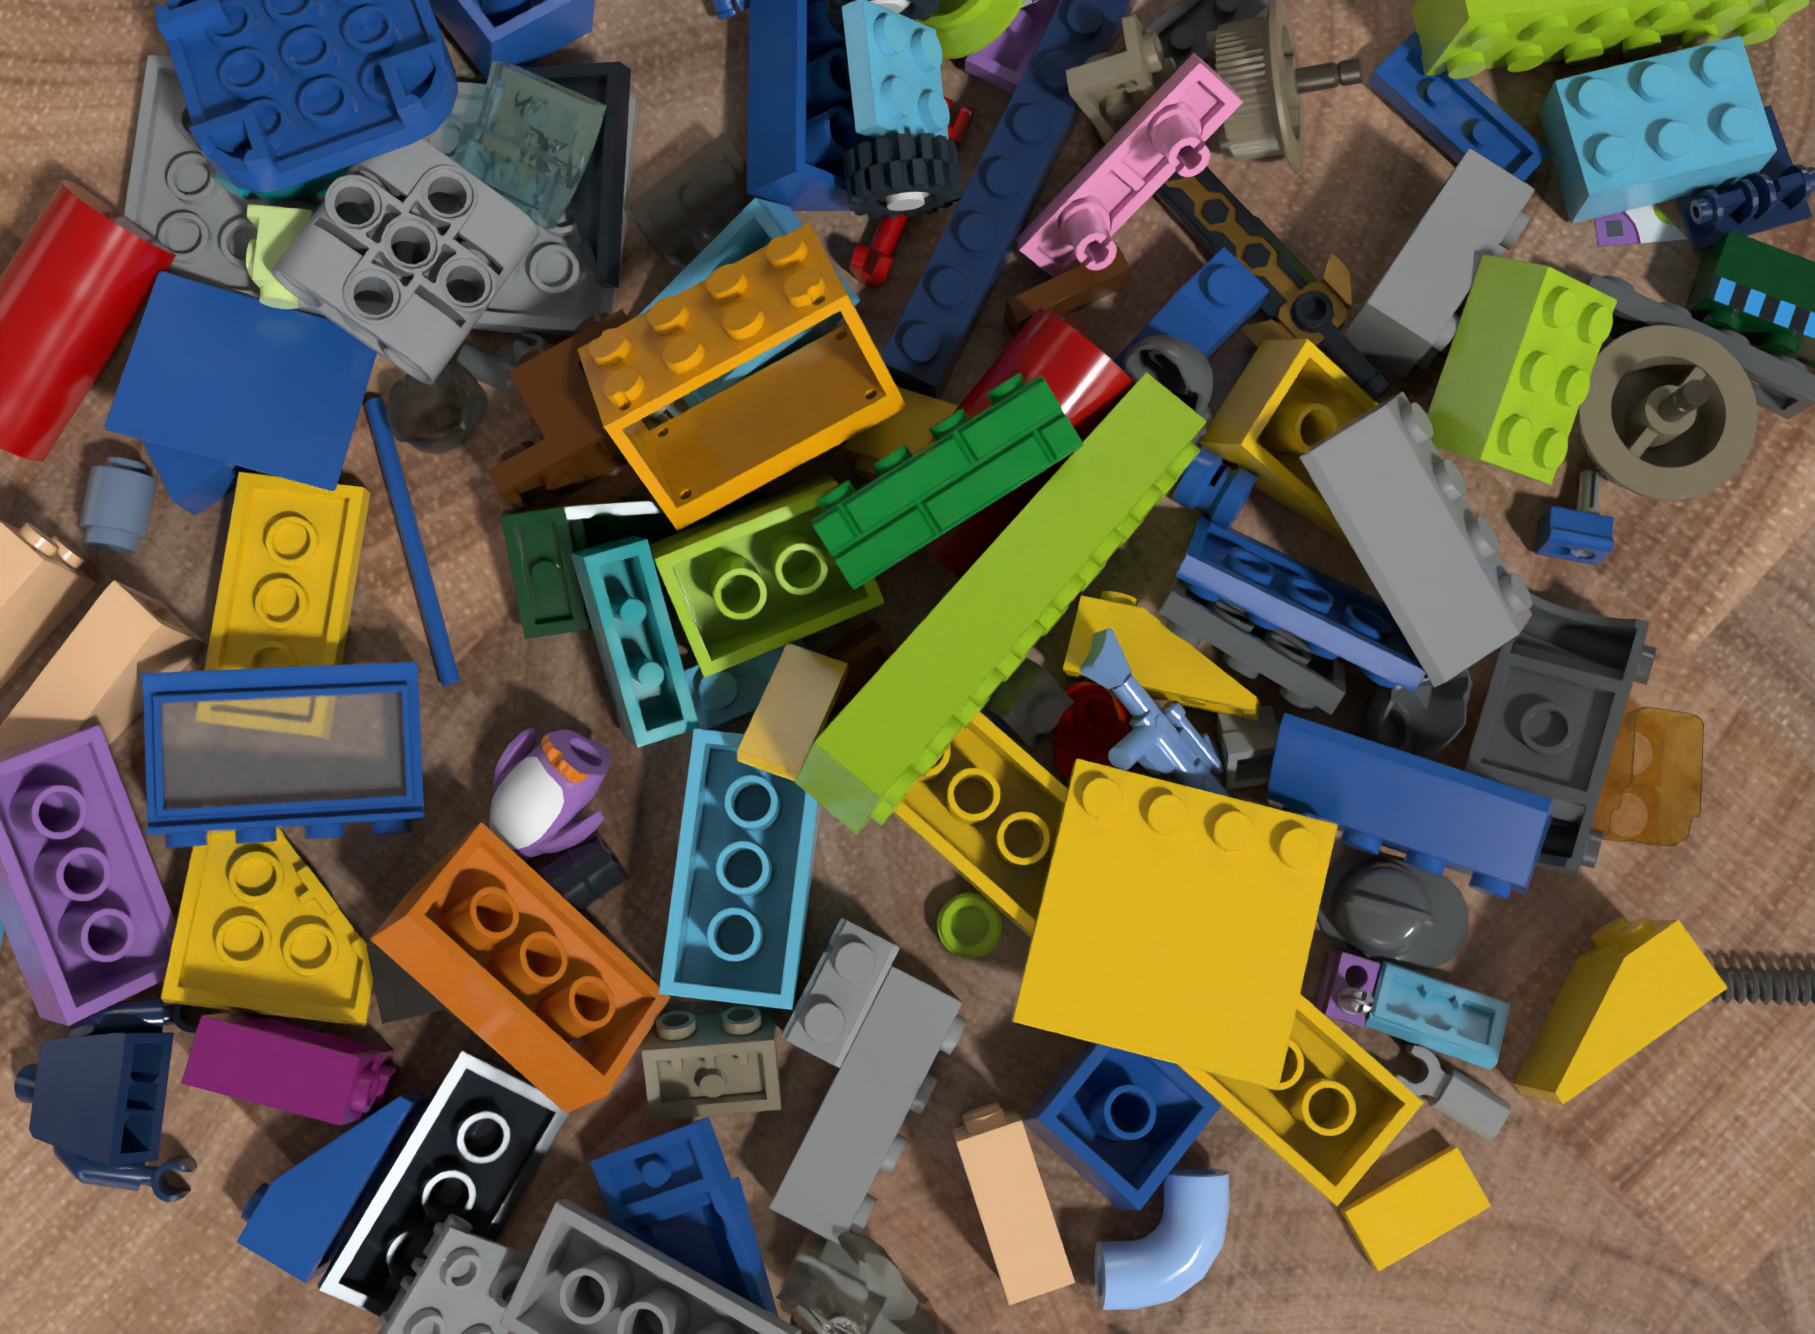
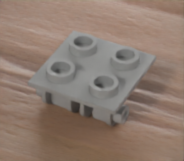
M449 1214L445 1223L437 1222L433 1228L434 1235L423 1251L428 1258L426 1260L415 1258L411 1264L412 1269L417 1273L416 1278L412 1276L403 1277L400 1282L402 1288L388 1311H384L380 1315L378 1321L382 1327L378 1334H508L509 1330L500 1326L499 1323L531 1254L470 1233L473 1226L457 1215Z

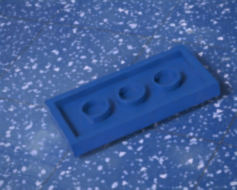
M1203 514L1200 515L1189 536L1175 577L1185 581L1186 587L1191 592L1209 601H1219L1221 598L1243 609L1245 616L1260 627L1269 630H1277L1280 627L1302 638V642L1308 649L1322 657L1335 659L1339 656L1361 667L1365 676L1381 686L1394 688L1396 685H1399L1413 693L1416 691L1426 673L1384 602L1232 528L1226 531L1212 523L1209 517Z

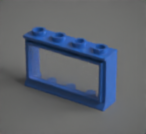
M417 662L141 673L144 697L148 824L146 834L165 836L166 848L207 846V833L235 832V844L277 841L276 829L304 827V839L345 837L344 825L371 823L372 835L412 833L411 821L425 820Z

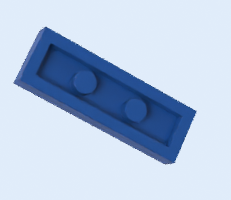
M1414 31L1373 72L1368 83L1456 163H1459L1468 149L1471 148L1524 182L1545 161L1550 152L1468 78L1451 79L1448 76V71H1442L1440 75L1425 76L1421 60L1423 53L1419 34Z

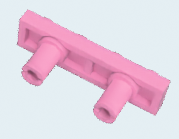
M1193 53L1015 239L1019 251L1053 278L1083 263L1090 270L1097 271L1106 268L1112 263L1117 252L1116 245L1111 236L1175 171L1181 176L1192 177L1205 169L1209 163L1210 152L1204 142L1243 103L1238 93L1200 57Z

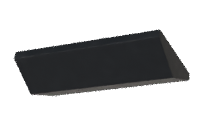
M459 1047L318 1283L319 1291L380 1316L382 1312L388 1311L402 1288L400 1282L403 1277L412 1276L416 1278L417 1273L412 1269L411 1264L415 1258L425 1260L428 1258L423 1251L434 1235L433 1228L437 1222L445 1223L449 1214L457 1215L473 1226L470 1233L495 1241L570 1112L566 1114L527 1078L513 1068Z

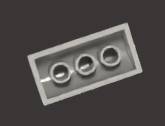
M567 1198L555 1203L499 1323L500 1326L514 1334H801L800 1329Z

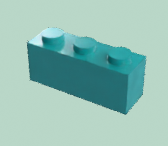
M629 536L571 553L623 737L638 748L692 731L694 728H700L648 540Z

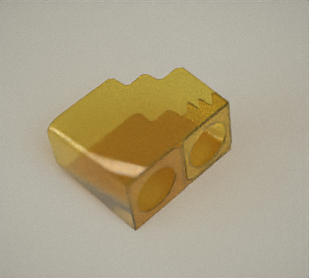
M1642 707L1624 713L1594 818L1593 828L1605 831L1602 841L1650 847H1673L1681 841L1687 840L1693 817H1699L1701 814L1704 724L1697 715L1654 707ZM1636 731L1643 734L1649 740L1653 749V758L1645 771L1633 775ZM1622 793H1631L1638 796L1648 809L1649 818L1647 826L1639 835L1634 837H1621L1610 830L1611 814L1619 809Z

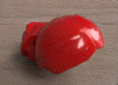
M1093 680L1074 683L1063 691L1049 714V722L1054 735V765L1066 777L1067 785H1069L1073 764L1076 759L1115 768L1108 758V753L1111 748L1133 730L1129 725L1132 715L1111 689L1109 690Z

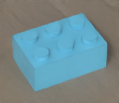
M1741 36L1556 80L1538 112L1571 224L1701 193L1708 189L1715 190L1732 186L1737 181L1743 179L1751 180L1777 151Z

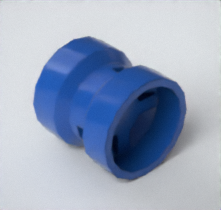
M1203 445L1200 448L1201 451L1183 475L1172 500L1189 510L1197 507L1209 513L1212 523L1228 531L1248 500L1259 476L1244 467L1232 469L1222 463L1219 453Z

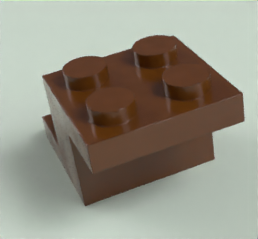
M623 309L611 315L603 312L587 318L575 329V335L555 346L543 344L531 349L519 359V366L507 372L545 438L536 444L532 441H525L509 448L499 457L498 461L500 464L487 471L499 493L513 509L559 502L629 463L603 427L577 350L592 340L599 338L602 335V331L617 328L628 322L629 320Z

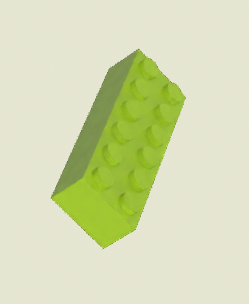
M1416 0L1411 7L1415 30L1419 34L1423 53L1421 60L1425 76L1440 75L1442 71H1448L1449 78L1463 79L1474 76L1484 69L1507 67V70L1510 72H1523L1533 69L1543 62L1565 60L1567 65H1582L1594 61L1602 55L1623 53L1625 58L1635 59L1650 55L1662 48L1681 46V50L1737 36H1741L1744 45L1757 44L1773 37L1777 33V28L1793 13L1805 8L1810 1Z

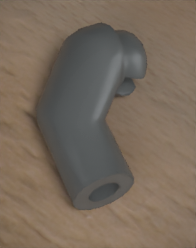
M524 333L519 335L518 341L514 342L512 349L499 356L470 344H465L457 357L455 370L461 375L497 389L510 391L516 387L507 372L519 366L518 361L525 353L547 343L537 334Z

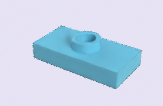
M1383 960L1379 967L1372 992L1373 1003H1369V1007H1372V1009L1367 1012L1363 1026L1489 1070L1498 1063L1510 1003Z

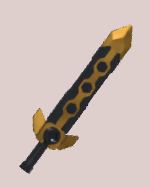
M1095 127V129H1096V135H1097L1105 144H1107L1110 140H1107V141H1106V139L1102 136V134H1101V133L1098 131V129ZM1207 166L1202 172L1192 177L1181 176L1175 171L1154 193L1211 253L1212 258L1225 247L1269 289L1259 309L1270 320L1246 325L1241 328V334L1255 349H1258L1263 340L1309 339L1317 348L1321 347L1341 370L1374 401L1393 385L1386 375L1380 373L1340 331L1346 321L1348 310L1352 305L1350 271L1334 254L1331 253L1329 255L1321 281L1316 282L1314 275L1259 217L1253 216Z

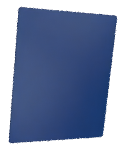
M159 272L109 411L105 429L334 491L338 484L377 352L329 319L294 309L269 307L253 297L170 273Z

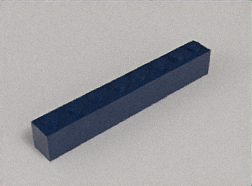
M1060 0L881 355L896 386L938 400L940 399L1017 244L1015 239L1023 232L1082 113V109L1069 94L1065 70L1084 65L1087 59L1096 54L1112 52L1123 31L1122 17L1131 15L1138 0Z

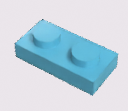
M801 638L790 642V644L805 649ZM786 644L705 678L699 665L685 670L684 673L700 729L714 731L754 714Z

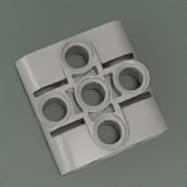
M422 138L411 145L349 166L343 176L336 179L329 186L324 201L272 268L271 273L294 296L405 373L423 383L433 384L537 239L539 229L533 220L522 210ZM436 192L447 193L457 200L460 211L453 214H443L430 204L428 196ZM355 202L362 205L368 211L370 219L359 225L350 224L341 219L335 208L341 203ZM399 241H410L417 244L422 250L425 260L417 264H406L394 255L391 246ZM454 279H463L470 282L476 288L478 300L472 303H461L455 300L449 294L446 283ZM364 290H373L380 293L386 299L389 309L379 315H369L356 305L354 296Z

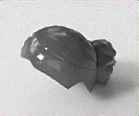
M1170 335L1145 337L1127 350L1121 369L1135 384L1147 372L1207 421L1192 441L1195 445L1199 437L1204 436L1210 429L1213 419V413L1207 406L1213 391V371L1207 357L1193 343Z
M1465 669L1447 682L1436 687L1432 685L1427 674H1425L1414 693L1399 685H1396L1394 688L1381 686L1373 694L1365 709L1364 732L1367 739L1438 762L1443 749L1466 725V705L1473 688L1469 670Z

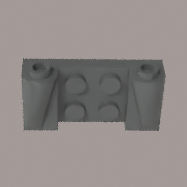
M1530 593L1532 607L1529 609L1532 616L1519 635L1501 646L1464 771L1553 800L1551 823L1536 866L1577 878L1581 865L1595 868L1605 831L1592 828L1596 809L1633 683L1647 685L1657 648L1644 645L1650 623L1648 621L1587 614L1553 604Z

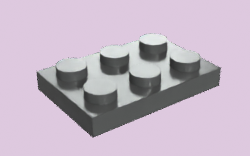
M1178 577L1174 579L1158 612L1168 618L1165 625L1172 633L1194 645H1199L1203 639L1225 652L1222 660L1231 668L1249 678L1255 679L1261 673L1282 686L1279 690L1280 695L1298 708L1307 712H1313L1317 706L1332 715L1346 693L1345 665L1343 663L1314 653L1304 645L1302 639L1280 627L1277 630H1269L1258 626L1245 616L1243 609L1221 598L1219 601L1203 599L1191 592L1186 587L1184 580Z

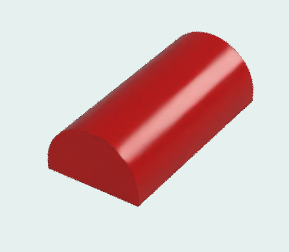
M67 180L61 181L0 277V449L13 455L39 462L44 461L151 295L158 273L166 272L177 256L83 187Z
M1038 308L953 413L963 408L970 419L992 405L986 395L988 391L1021 372L1026 382L1037 376H1042L1083 443L1135 383L1115 362L1077 330L1046 309ZM932 437L928 444L935 441V439ZM1073 453L922 548L961 579Z

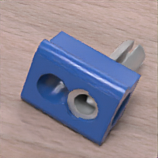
M1585 470L1579 474L1575 510L1551 506L1538 520L1537 540L1534 546L1535 554L1598 565L1611 552L1614 545V539L1612 538L1614 517L1600 515L1601 474L1594 471L1592 474V470Z

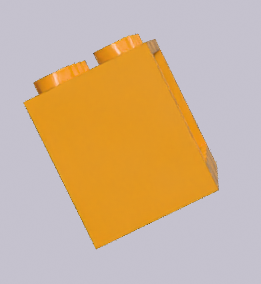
M810 222L783 237L776 236L767 246L734 264L719 267L705 280L675 296L659 300L650 310L617 328L602 331V335L599 338L577 349L603 427L677 531L907 408L903 397ZM841 311L847 324L650 431L641 420L835 313Z

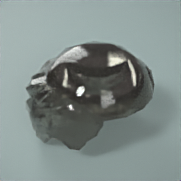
M447 363L433 384L423 383L406 374L404 380L399 379L390 389L389 410L386 413L388 427L398 441L409 443L411 447L420 452L445 454L463 447L475 433L477 426L486 415L488 407L487 394L470 371L458 363L453 365Z

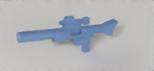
M1111 628L1094 633L1089 655L1081 665L1080 671L1084 676L1109 690L1111 689L1132 715L1129 725L1133 730L1111 748L1108 753L1111 764L1117 769L1126 771L1138 761L1153 776L1169 773L1177 784L1230 797L1210 772L1214 771L1218 775L1224 771L1221 760L1218 758L1221 751L1207 733L1200 735L1185 717L1186 712L1178 701L1167 702L1162 707V710L1157 706L1131 673L1130 666Z

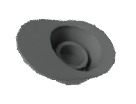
M1357 855L1340 861L1327 873L1317 917L1323 932L1340 949L1359 957L1379 962L1384 960L1408 969L1428 970L1447 963L1461 949L1468 933L1469 911L1461 891L1448 877L1444 875L1442 877L1430 875L1403 864L1402 861L1382 856Z

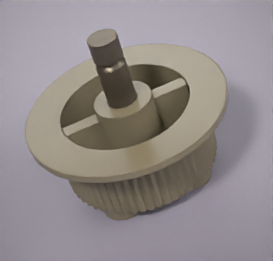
M1270 0L1267 15L1264 17L1219 25L1217 30L1207 32V51L1211 69L1216 70V73L1238 93L1243 101L1219 127V141L1223 158H1234L1238 162L1284 154L1294 173L1302 172L1306 151L1302 94L1337 88L1339 84L1348 86L1363 83L1360 57L1340 60L1338 64L1329 62L1299 68L1292 23L1285 0Z
M1655 325L1643 327L1620 336L1598 354L1590 375L1588 395L1579 406L1577 412L1579 440L1584 446L1583 449L1587 451L1586 456L1590 457V463L1595 464V469H1600V474H1605L1606 479H1611L1612 483H1617L1619 487L1622 486L1626 490L1652 499H1690L1710 492L1725 483L1739 470L1747 459L1757 431L1758 412L1755 393L1740 363L1726 348L1712 338L1680 326Z

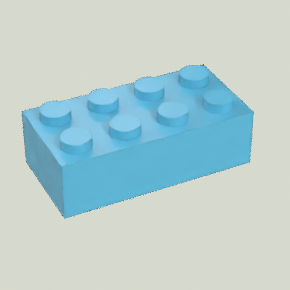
M694 728L659 994L792 1010L796 1007L821 804L798 786L795 781L738 762L737 749L744 734Z

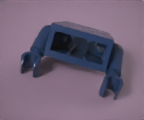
M162 999L119 1001L73 1023L70 1026L67 1038L46 1040L40 1047L38 1064H28L19 1071L14 1083V1091L16 1097L21 1102L32 1104L29 1124L32 1137L53 1145L54 1155L79 1182L138 1191L140 1185L151 1186L153 1193L165 1202L178 1201L191 1191L189 1188L171 1186L167 1181L166 1172L169 1169H175L180 1172H193L197 1168V1164L192 1158L185 1155H176L169 1158L160 1167L145 1165L147 1161H157L159 1155L174 1036L172 1032H162L163 1025H176L184 1032L196 1034L198 1025H190L186 1017L187 1010L191 1005L175 1004L163 1006Z

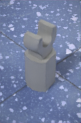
M1407 1044L1404 1051L1420 1062L1422 1068L1421 1075L1413 1082H1409L1406 1078L1399 1075H1392L1416 1096L1427 1095L1428 1105L1485 1141H1490L1496 1137L1510 1113L1511 1105L1509 1102L1453 1068L1442 1071L1439 1060L1433 1052L1425 1047Z

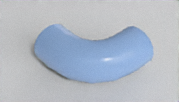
M1173 1168L1164 1179L1163 1214L1154 1231L1142 1239L1133 1241L1097 1242L1094 1257L1096 1296L1100 1310L1139 1309L1173 1301L1204 1278L1224 1245L1230 1209L1229 1171L1215 1168Z

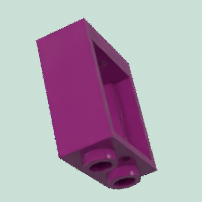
M231 1012L201 1015L181 1084L328 1123L343 1125L373 1115L377 1112L378 1106H386L394 1089L397 1069L390 1067L394 1053L392 1049L255 1013Z

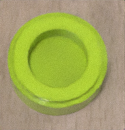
M965 893L952 898L943 906L937 920V931L942 944L948 951L963 958H977L990 952L998 943L1002 932V920L996 906L986 897L974 893Z

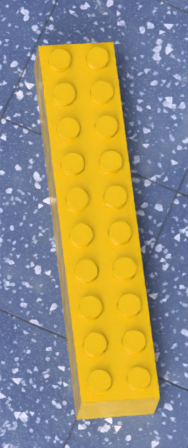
M979 712L965 729L962 727L949 743L948 749L924 777L922 775L907 792L906 798L892 815L1031 938L1067 788L986 716ZM1301 994L1298 1000L1279 1090L1176 1064L1222 1105L1221 1108L1311 1189L1336 1206L1342 1202L1424 1103Z

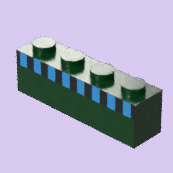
M1729 230L1704 252L1685 309L1691 313L1693 319L1714 329H1728L1740 333L1748 339L1749 343L1759 346V350L1772 356H1787L1815 368V262Z

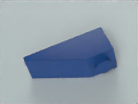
M1223 247L1177 291L1113 362L1121 368L1127 350L1145 337L1152 335H1170L1191 342L1209 360L1257 313L1269 289Z
M417 1091L398 1097L272 1181L270 1185L267 1183L260 1185L242 1212L241 1218L248 1223L236 1242L304 1283L324 1273L427 1097Z

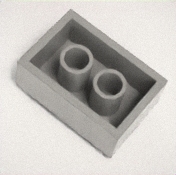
M1469 148L1437 192L1343 334L1369 362L1399 381L1415 365L1425 370L1436 354L1444 350L1456 333L1482 255L1501 257L1506 249L1509 250L1528 224L1531 216L1524 213L1522 209L1535 189Z

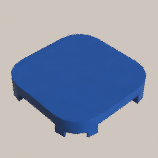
M168 0L166 6L155 5L156 26L167 42L193 124L192 127H189V130L219 177L238 189L263 193L289 188L411 145L439 128L451 114L458 95L456 71L429 0Z

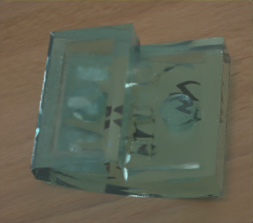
M492 61L478 122H462L453 161L522 210L536 225L544 229H554L584 174L601 128L606 105L512 63Z

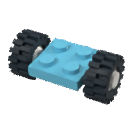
M826 0L829 22L833 21V25L837 28L844 27L856 132L876 139L874 144L865 141L858 144V149H849L843 159L849 210L851 212L854 211L855 215L863 216L867 214L868 218L874 219L882 215H886V219H897L898 215L907 214V218L918 216V212L924 211L930 214L937 212V207L948 208L953 205V202H958L961 198L962 190L957 147L955 142L948 138L947 126L950 121V114L942 87L940 69L943 59L942 48L936 35V29L916 21V19L925 21L931 17V13H936L939 9L940 0Z

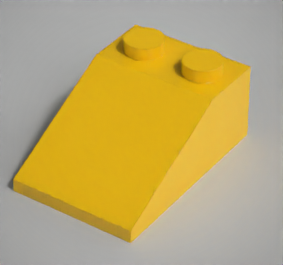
M1309 339L1263 340L1213 418L1210 429L1200 438L1199 443L1219 453L1222 463L1232 469L1244 467L1257 474L1259 478L1255 488L1353 549L1301 461L1300 456L1339 426L1379 404Z
M1644 916L1635 921L1627 922L1624 917H1620L1607 923L1591 935L1590 939L1595 945L1577 957L1513 1082V1085L1521 1095L1562 1105L1728 988L1679 919L1650 920L1648 916Z

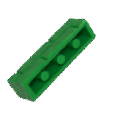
M1021 372L1013 375L986 393L992 403L989 407L970 419L963 408L956 411L929 429L935 441L914 454L904 444L871 465L878 477L857 490L847 480L815 501L821 512L812 517L810 522L853 590L1084 446L1042 376H1037L1026 382Z

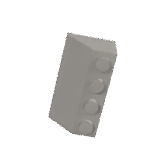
M1402 391L1339 426L1300 456V459L1429 680L1436 687L1447 682L1519 635L1532 616L1529 609L1532 607V599L1520 576L1514 572L1509 574L1498 556L1499 542L1490 523L1482 516L1476 518L1464 497L1467 491L1466 484L1460 471L1451 460L1446 459L1443 461L1430 439L1433 437L1434 432L1427 414L1417 403L1413 402L1410 404Z

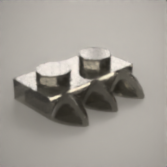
M722 132L624 207V210L660 258L666 259L673 267L683 271L702 252L701 244L696 234H700L706 241L711 243L733 220L729 208H732L739 214L757 197L747 194V163L725 132Z

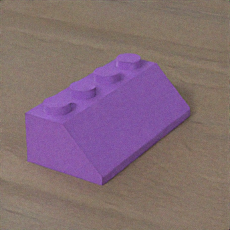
M92 725L0 752V920L40 1018L67 1026L164 981L176 929L175 919L100 725Z

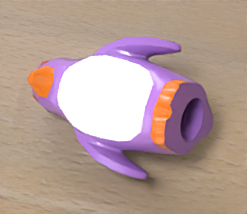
M528 728L521 732L508 744L497 762L492 785L493 798L486 826L524 862L540 854L564 850L585 840L598 828L604 818L602 811H598L583 819L608 772L612 754L605 746L576 732L559 730L550 732L543 737L541 743L533 750L537 738L536 730Z

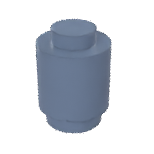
M107 457L105 466L90 467L79 527L85 530L83 544L117 553L135 554L137 552L139 540H145L147 536L157 483L155 478L145 474V464L125 458Z

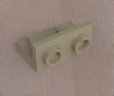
M1135 13L1122 17L1127 51L1119 54L1115 52L1096 54L1087 59L1084 65L1065 70L1070 96L1106 141L1112 139L1178 70L1172 57L1164 59L1163 49L1155 31L1147 33Z
M740 1005L729 1008L721 1013L694 1015L691 1012L679 1010L667 1012L659 1016L643 1039L641 1050L650 1120L781 1110L782 1094L776 1044V1011L774 1009H758L754 1006Z

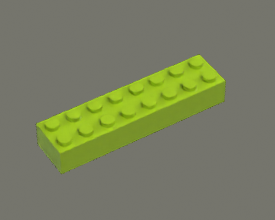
M1146 372L1083 442L1084 446L1076 450L814 741L795 783L856 835L871 818L882 826L906 798L907 792L921 775L924 777L948 749L949 743L962 727L965 729L990 700V696L1001 682H1006L1029 655L1030 649L1042 635L1046 636L1067 611L1068 605L1080 591L1083 592L1091 584L1116 549H1120L1128 541L1154 505L1157 507L1181 478L1180 475L1201 451L1192 441L1207 421Z

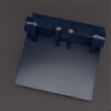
M1771 105L1764 107L1777 151L1751 180H1739L1732 186L1715 190L1708 189L1701 193L1675 199L1694 251L1709 248L1729 230L1745 236H1751L1812 217L1807 199L1810 197L1811 192L1815 191V168H1805L1802 164L1793 165Z

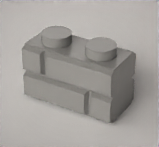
M842 917L780 1037L840 1068L900 949V947Z

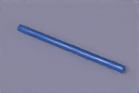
M373 398L367 400L365 406L442 687L455 685L461 681L383 398Z

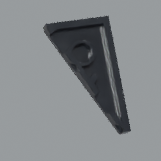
M621 62L516 67L515 69L602 107L593 139L591 131L584 158L576 172V153L571 166L563 175L553 152L566 151L572 146L568 144L561 146L552 145L549 143L544 131L532 125L531 127L537 142L546 151V165L564 209L572 213L582 242L578 244L585 265L592 270L595 276V283L603 288H619L631 69Z

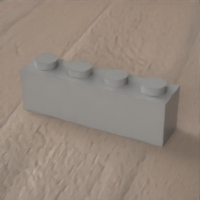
M892 965L769 1207L770 1209L840 1246L848 1230L858 1235L861 1234L877 1202V1198L867 1192L878 1170L880 1169L889 1175L893 1171L908 1138L898 1134V1131L909 1109L918 1114H921L938 1080L929 1075L928 1071L939 1050L949 1055L952 1053L967 1023V1019L957 1014L963 1002Z

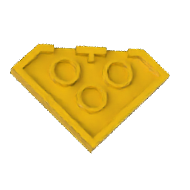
M202 805L201 808H203V807H214V806ZM276 829L277 841L243 844H235V832L207 833L208 845L197 846L192 849L161 994L163 1002L367 1026L378 959L340 911L338 905L311 869L305 865L287 841L283 832L280 829Z

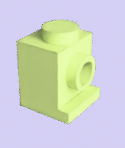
M248 204L247 218L258 229L257 239H251L248 243L246 266L252 281L260 288V303L278 309H297L299 302H303L285 289L274 278L271 270L314 214L313 210Z

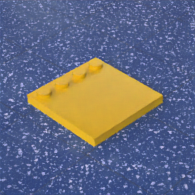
M1076 759L1069 780L1011 1021L1279 1090L1338 824Z

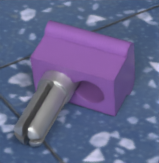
M1330 950L1314 1006L1326 1017L1363 1027L1366 1014L1372 1009V1007H1369V1003H1373L1372 992L1380 963L1345 952ZM1353 966L1358 972V981L1354 986L1348 987L1345 973L1349 967Z

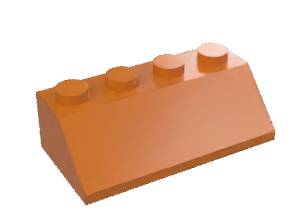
M482 822L473 827L407 892L370 938L372 942L566 1114L609 1094L671 997L659 994L658 984Z

